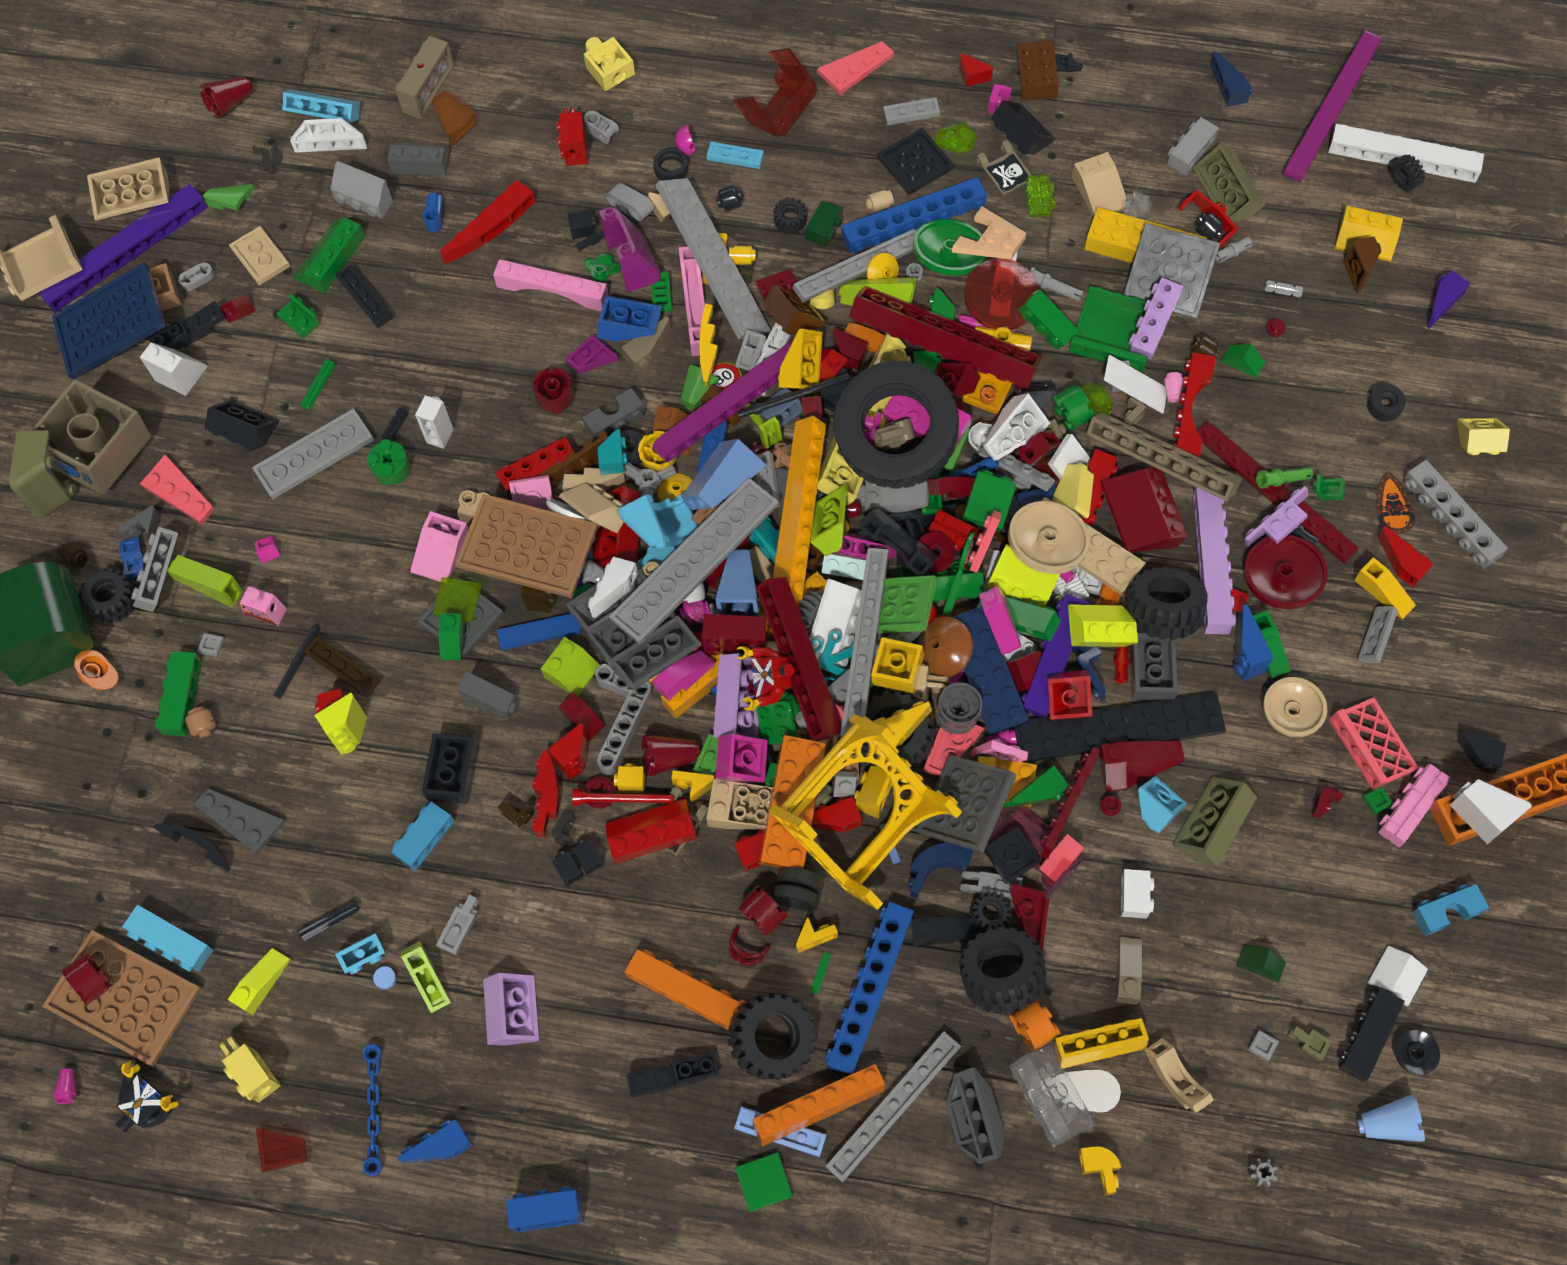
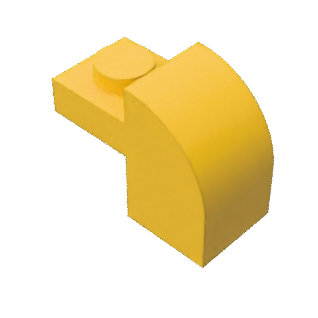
M1104 1147L1081 1148L1078 1153L1082 1174L1100 1172L1104 1196L1116 1193L1119 1183L1117 1174H1113V1171L1121 1168L1116 1155Z

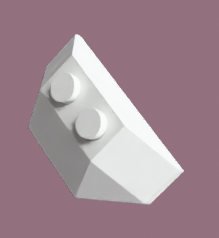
M341 118L304 120L290 140L295 152L367 149L363 134Z

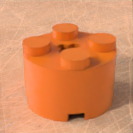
M1037 999L1032 1004L1028 1003L1025 1009L1021 1011L1016 1009L1014 1013L1009 1014L1010 1021L1015 1030L1024 1037V1043L1033 1052L1060 1034L1057 1026L1049 1020L1052 1017L1051 1013L1045 1006L1041 1007Z

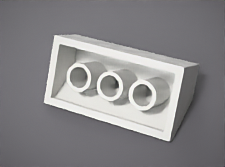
M831 579L827 580L809 637L810 641L816 638L823 642V648L815 654L817 661H819L828 641L829 632L838 631L842 636L841 641L835 644L831 655L848 649L851 642L854 641L861 590ZM836 633L832 635L833 641L837 639ZM815 641L813 647L816 649L819 646L818 641ZM849 658L839 661L834 665L845 669Z

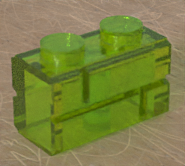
M1049 175L1028 176L1026 192L1029 216L1031 218L1040 216L1050 217L1053 209H1056V198L1052 197L1054 183L1050 182Z

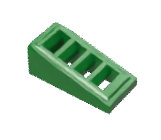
M660 272V280L651 285L652 303L657 305V302H668V304L658 305L662 306L661 312L672 311L669 272Z

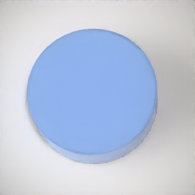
M380 967L375 971L373 981L380 989H390L396 983V974L389 967Z

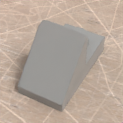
M747 329L735 366L747 371L755 368L760 354H762L766 336Z

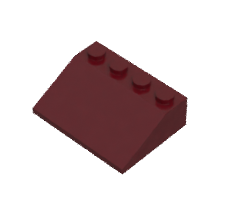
M1145 468L1101 482L1125 550L1138 552L1176 549L1188 537L1162 470Z

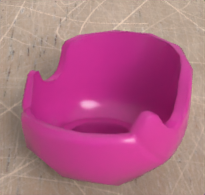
M689 125L678 129L674 137L677 148L683 151L685 155L695 153V145L691 138L692 134L689 133Z

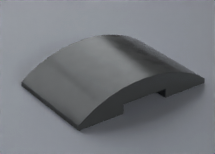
M638 566L639 574L632 589L596 618L592 617L588 604L590 598L594 597L597 591V584L565 604L597 652L632 691L701 646L700 641L681 618L673 612L640 645L610 620L609 616L647 579Z

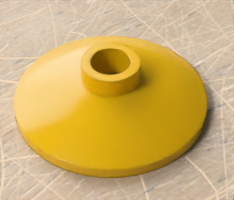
M889 253L875 255L869 262L867 279L898 278L899 267L895 257Z
M676 473V475L661 481V485L657 489L660 502L666 499L674 500L678 495L685 492L693 480L687 475Z

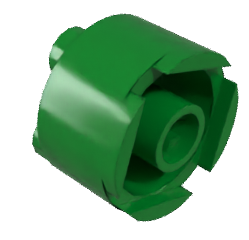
M1075 384L1052 398L1055 404L1053 411L1057 417L1062 416L1064 419L1063 424L1067 431L1080 427L1095 416L1093 408L1090 410L1088 408L1090 401L1086 394Z
M388 439L382 440L371 449L367 456L370 470L375 479L383 485L400 484L410 474L411 463L405 449L397 442Z

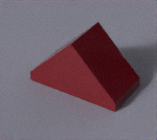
M1028 652L1006 662L1018 692L1030 690L1042 652Z

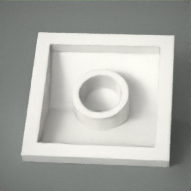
M1387 946L1368 984L1377 989L1382 988L1405 1000L1403 1005L1409 1006L1428 969L1412 955Z

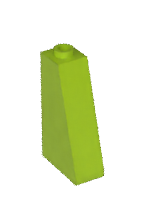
M917 278L853 279L841 285L839 290V296H841L840 303L852 306L855 296L866 285L912 304Z
M177 555L175 560L171 561L167 570L174 580L231 608L235 606L244 592L232 575Z

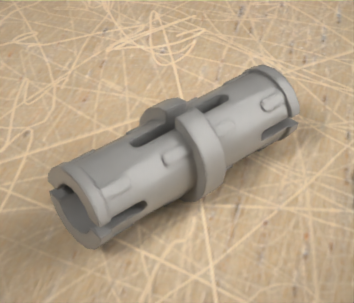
M1246 236L1235 243H1229L1227 247L1217 252L1216 262L1220 264L1231 257H1237L1242 251L1251 248V239Z

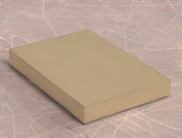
M261 226L229 244L230 249L258 285L263 284L290 267L289 262Z

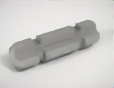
M1267 280L1265 291H1275V293L1289 296L1293 294L1295 297H1301L1303 287L1298 285L1293 287V284L1275 283V281Z

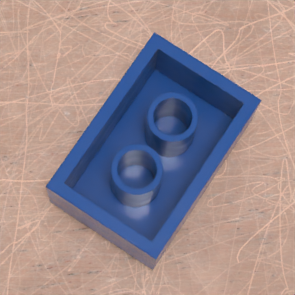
M572 1187L558 1188L556 1193H549V1190H541L535 1192L536 1196H526V1193L512 1195L513 1199L507 1200L509 1229L516 1233L584 1223L581 1194L572 1189Z

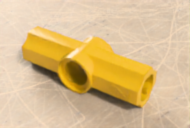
M975 327L978 331L998 339H1005L1003 341L1030 351L1031 335L1013 333L1006 327H1000L997 330Z

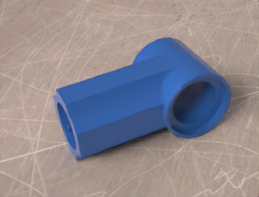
M430 193L426 196L425 210L422 214L426 229L430 232H438L442 228L443 198L437 193Z

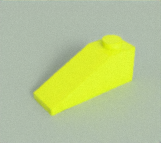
M272 948L239 982L228 1000L253 1016L291 959Z

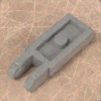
M964 871L962 872V877L968 880H979L978 886L961 884L960 890L968 893H977L978 895L985 894L986 892H990L992 895L993 892H996L998 897L1002 895L1004 899L1012 900L1009 885L1022 886L1023 878L1018 877L1006 885L999 874Z

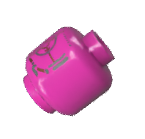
M688 600L683 602V608H679L681 619H686L688 625L703 623L704 614H710L707 600L688 603Z

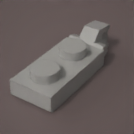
M469 895L464 905L460 903L454 909L436 944L438 948L457 956L476 919L478 911L475 909L479 902L477 898Z

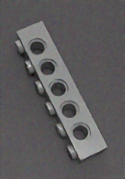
M1427 460L1407 473L1403 480L1406 487L1413 491L1420 503L1425 505L1432 512L1433 517L1444 525L1446 531L1454 536L1461 548L1472 556L1476 564L1485 569L1503 556L1508 549L1506 545Z

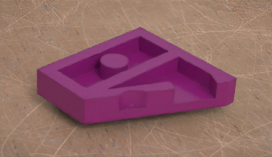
M593 335L565 358L566 363L579 374L619 360L613 351Z

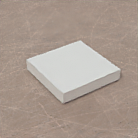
M1067 434L1048 465L1061 480L1068 464L1077 465V463H1081L1088 467L1091 458L1072 434Z

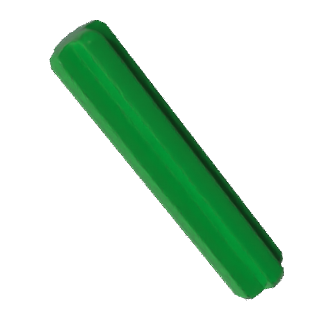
M326 359L300 403L302 408L310 410L335 367L333 361Z

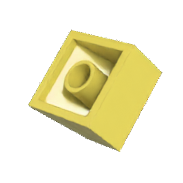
M1457 418L1460 444L1468 454L1479 455L1480 452H1487L1488 454L1496 455L1500 452H1507L1510 429L1498 418Z

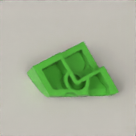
M252 184L212 188L203 195V199L208 206L224 210L226 207L238 211L243 200L248 201L255 187Z
M690 365L680 403L693 412L702 406L701 399L711 384L716 386L719 383V379L711 374L708 387H706L703 383L701 368Z

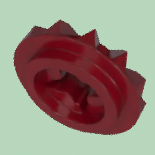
M602 776L590 779L583 789L586 793H594L595 791H600L603 787L604 794H616L617 790L610 779ZM586 802V804L593 809L603 810L605 807L611 806L612 802Z

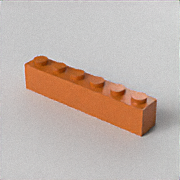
M638 949L636 950L624 972L626 977L727 1030L729 1025L733 1024V1020H731L733 1014L738 1013V1007L742 1003H746V1001L741 999L739 1001L732 999V995L725 990L720 989V991L713 989V985L703 979L700 982L692 978L693 974L684 969L681 972L674 969V965L665 959L662 962L655 959V955L644 949L643 952Z
M876 1064L754 1118L753 1128L761 1146H765L884 1092L885 1082Z

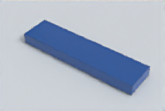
M571 614L497 630L501 650L581 633L579 625Z

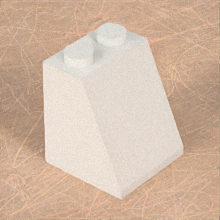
M150 343L140 356V359L155 381L185 396L208 367L206 364L176 349L155 343Z
M1479 779L1473 784L1470 782L1465 784L1453 796L1455 801L1450 805L1486 844L1490 843L1532 807L1529 802Z

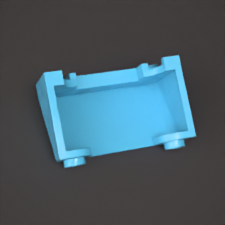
M683 494L678 495L672 501L666 499L660 503H653L651 495H644L617 510L620 519L651 548H656V550L680 546L698 528V525L691 519L693 516L692 510L686 506V501L681 498Z

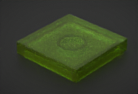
M442 577L432 613L433 616L440 618V613L461 614L464 621L473 623L482 588L481 583Z

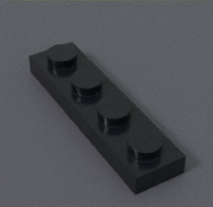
M351 264L335 274L339 282L377 329L393 319L392 314Z

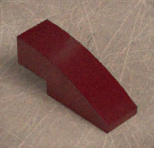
M935 477L927 479L929 495L947 494V498L968 496L973 483V478Z

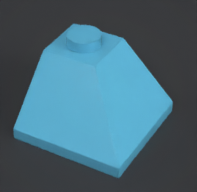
M1157 776L1138 789L1142 819L1150 829L1157 833L1165 829L1187 806V803Z

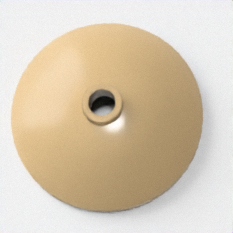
M1288 677L1278 680L1268 689L1263 701V710L1267 721L1278 732L1290 737H1305L1316 732L1324 723L1327 716V703L1323 693L1316 685L1302 678ZM1289 710H1293L1295 714H1290Z

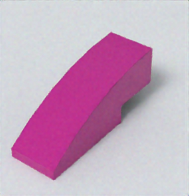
M698 651L672 664L656 676L652 683L654 688L669 701L681 689L688 690L715 665V662L704 652Z

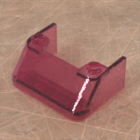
M1025 806L1014 807L997 820L988 843L995 841L1018 826L1041 861L1034 868L1043 874L1041 876L1042 885L1048 890L1044 897L1049 899L1085 859L1084 855L1080 853L1074 862L1063 871L1057 881H1052L1039 870L1047 859L1041 856L1043 847L1040 844L1045 834L1049 836L1051 830L1048 829L1049 825ZM1061 835L1059 836L1052 852L1058 846V844L1064 839Z

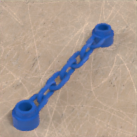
M369 1044L363 1050V1057L367 1061V1073L370 1075V1085L367 1088V1103L370 1105L371 1115L367 1118V1133L371 1136V1145L367 1149V1159L363 1163V1171L365 1174L375 1177L381 1173L383 1168L380 1161L379 1147L376 1145V1135L379 1133V1117L376 1115V1105L379 1103V1087L376 1085V1075L379 1073V1060L382 1057V1050L375 1044ZM372 1051L377 1052V1055L374 1058H370V1054ZM370 1063H376V1071L374 1069L370 1071ZM376 1089V1101L375 1099L370 1101V1090L375 1091ZM376 1119V1132L375 1129L370 1131V1120L375 1121ZM376 1150V1158L371 1157V1151L374 1152ZM376 1163L377 1169L375 1171H371V1165Z

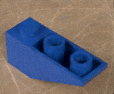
M449 1120L440 1126L441 1129L433 1134L431 1132L422 1137L421 1143L415 1147L411 1145L401 1152L402 1155L397 1159L403 1164L452 1159L472 1147L473 1144L460 1122Z

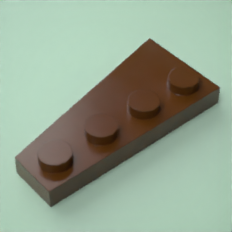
M602 431L598 434L600 438L594 442L589 440L583 444L584 449L578 453L571 452L567 455L565 462L562 464L561 462L555 463L537 477L549 475L551 488H554L563 481L564 474H577L582 470L584 471V468H590L599 462L598 447L608 438L605 431Z

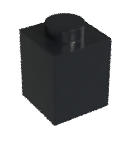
M590 210L568 214L573 240L585 238L594 233L593 228H597L595 217H591Z

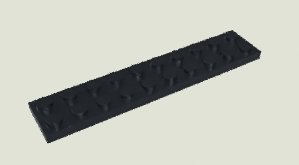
M1217 692L1092 710L1093 716L1051 720L1049 716L1046 718L1029 719L1028 722L1013 727L1018 747H1020V750L1028 752L1027 760L1022 763L1091 753L1093 747L1100 749V746L1103 744L1178 741L1225 734L1226 732Z

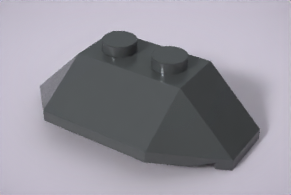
M970 1068L954 1074L946 1106L958 1148L975 1159L978 1164L1000 1158L1005 1134L992 1089L976 1068Z

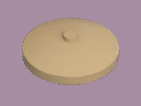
M1039 501L1025 505L1016 512L1008 529V541L1016 557L1029 568L1047 574H1061L1075 569L1084 560L1090 545V536L1084 521L1073 510L1055 502Z

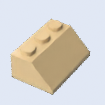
M585 483L567 490L559 496L587 519L615 533H618L623 524L617 510L623 507L624 504L614 499L612 495L595 484L592 487Z

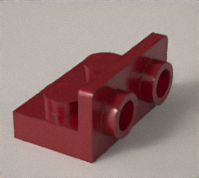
M791 269L757 280L756 286L764 301L773 284L795 292L792 287L799 280L797 277H794Z

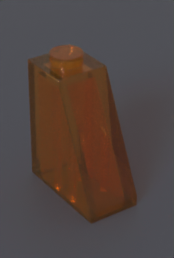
M445 90L432 100L435 114L451 146L458 143L478 124L475 112Z

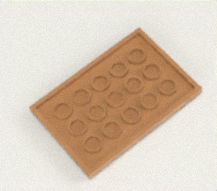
M483 494L455 565L457 568L572 598L598 525L590 521Z
M91 930L70 964L82 955L89 953L113 986L86 1006L81 997L62 975L42 1007L154 1067L202 988Z

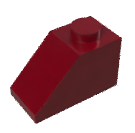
M834 328L833 343L836 351L848 359V368L859 370L868 354L869 343Z
M574 692L558 706L561 715L576 727L581 723L584 726L590 741L605 727L604 723L592 709Z

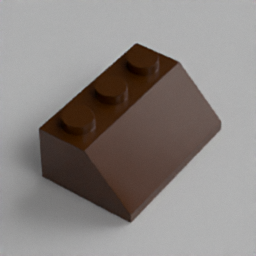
M773 284L763 302L767 313L775 318L774 321L781 325L782 331L788 335L797 334L799 329L814 330L826 323L808 301L802 302L795 292Z

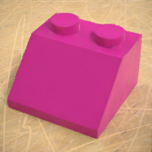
M735 734L718 737L715 779L733 782H765L768 740Z

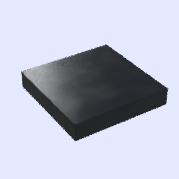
M1018 826L988 844L984 850L1006 885L1041 863Z

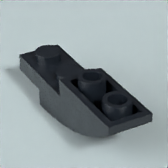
M213 301L185 321L181 319L176 320L148 340L150 343L178 350L212 333V327L226 317L218 303Z
M710 1053L671 1062L669 1065L626 1075L630 1096L633 1098L691 1085L718 1076L719 1071L715 1055Z

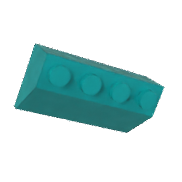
M767 516L749 534L750 542L753 547L757 546L772 566L775 567L780 530L774 529L770 518Z

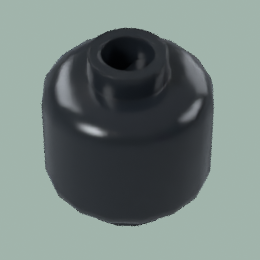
M729 185L720 189L716 198L718 207H723L726 212L741 207L742 201H744L740 187L735 185Z
M1204 212L1195 223L1197 226L1196 231L1201 236L1207 237V240H1211L1213 237L1217 239L1224 231L1222 229L1223 221L1212 212L1207 214Z

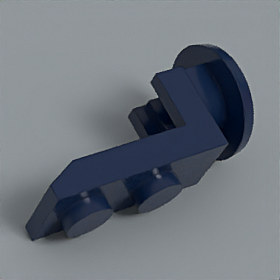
M1073 646L1072 652L1074 654L1082 653L1076 657V663L1081 670H1088L1093 697L1104 703L1106 701L1105 687L1091 666L1092 662L1101 658V651L1098 646Z

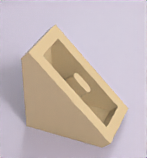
M649 192L647 197L655 206L653 212L662 223L671 217V214L661 195Z

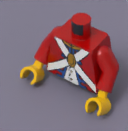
M738 647L737 649H743L745 652L744 656L737 657L738 659H748L750 656H753L751 664L755 698H758L754 700L745 697L742 702H750L751 704L748 708L744 709L754 711L758 705L763 707L779 702L785 690L791 687V676L794 674V667L789 664L788 658L781 657L780 653L770 647H755L753 650H750L748 647Z

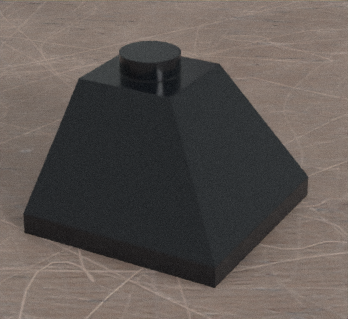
M1052 380L1032 381L1028 389L1018 388L1013 383L1014 396L1029 393L1040 410L1057 395V389Z

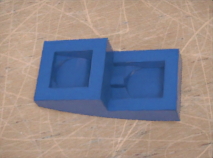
M139 537L119 542L124 575L128 580L137 578L140 569L144 570L145 563H142L144 554Z

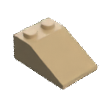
M1108 152L1074 164L1072 179L1093 217L1097 207L1114 212L1129 208L1117 168Z

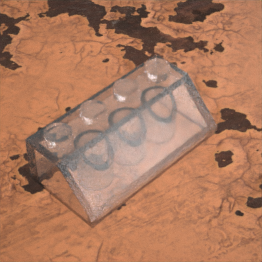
M1052 1045L1028 1053L1009 1065L1013 1077L1021 1087L1024 1097L1033 1109L1036 1119L1040 1122L1053 1148L1096 1126L1064 1068L1060 1069Z

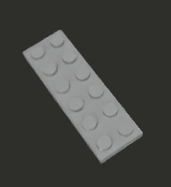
M353 408L253 466L252 469L273 500L372 442L374 439Z

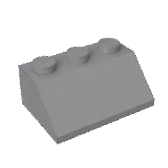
M336 162L331 184L334 199L340 204L350 205L355 210L365 211L370 216L383 218L393 203L386 180L342 162Z

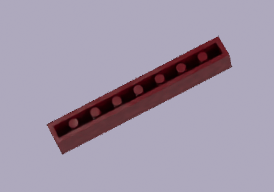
M787 577L768 578L756 586L780 655L781 657H787L789 664L794 667L791 685L812 741L830 739L841 733L842 725Z

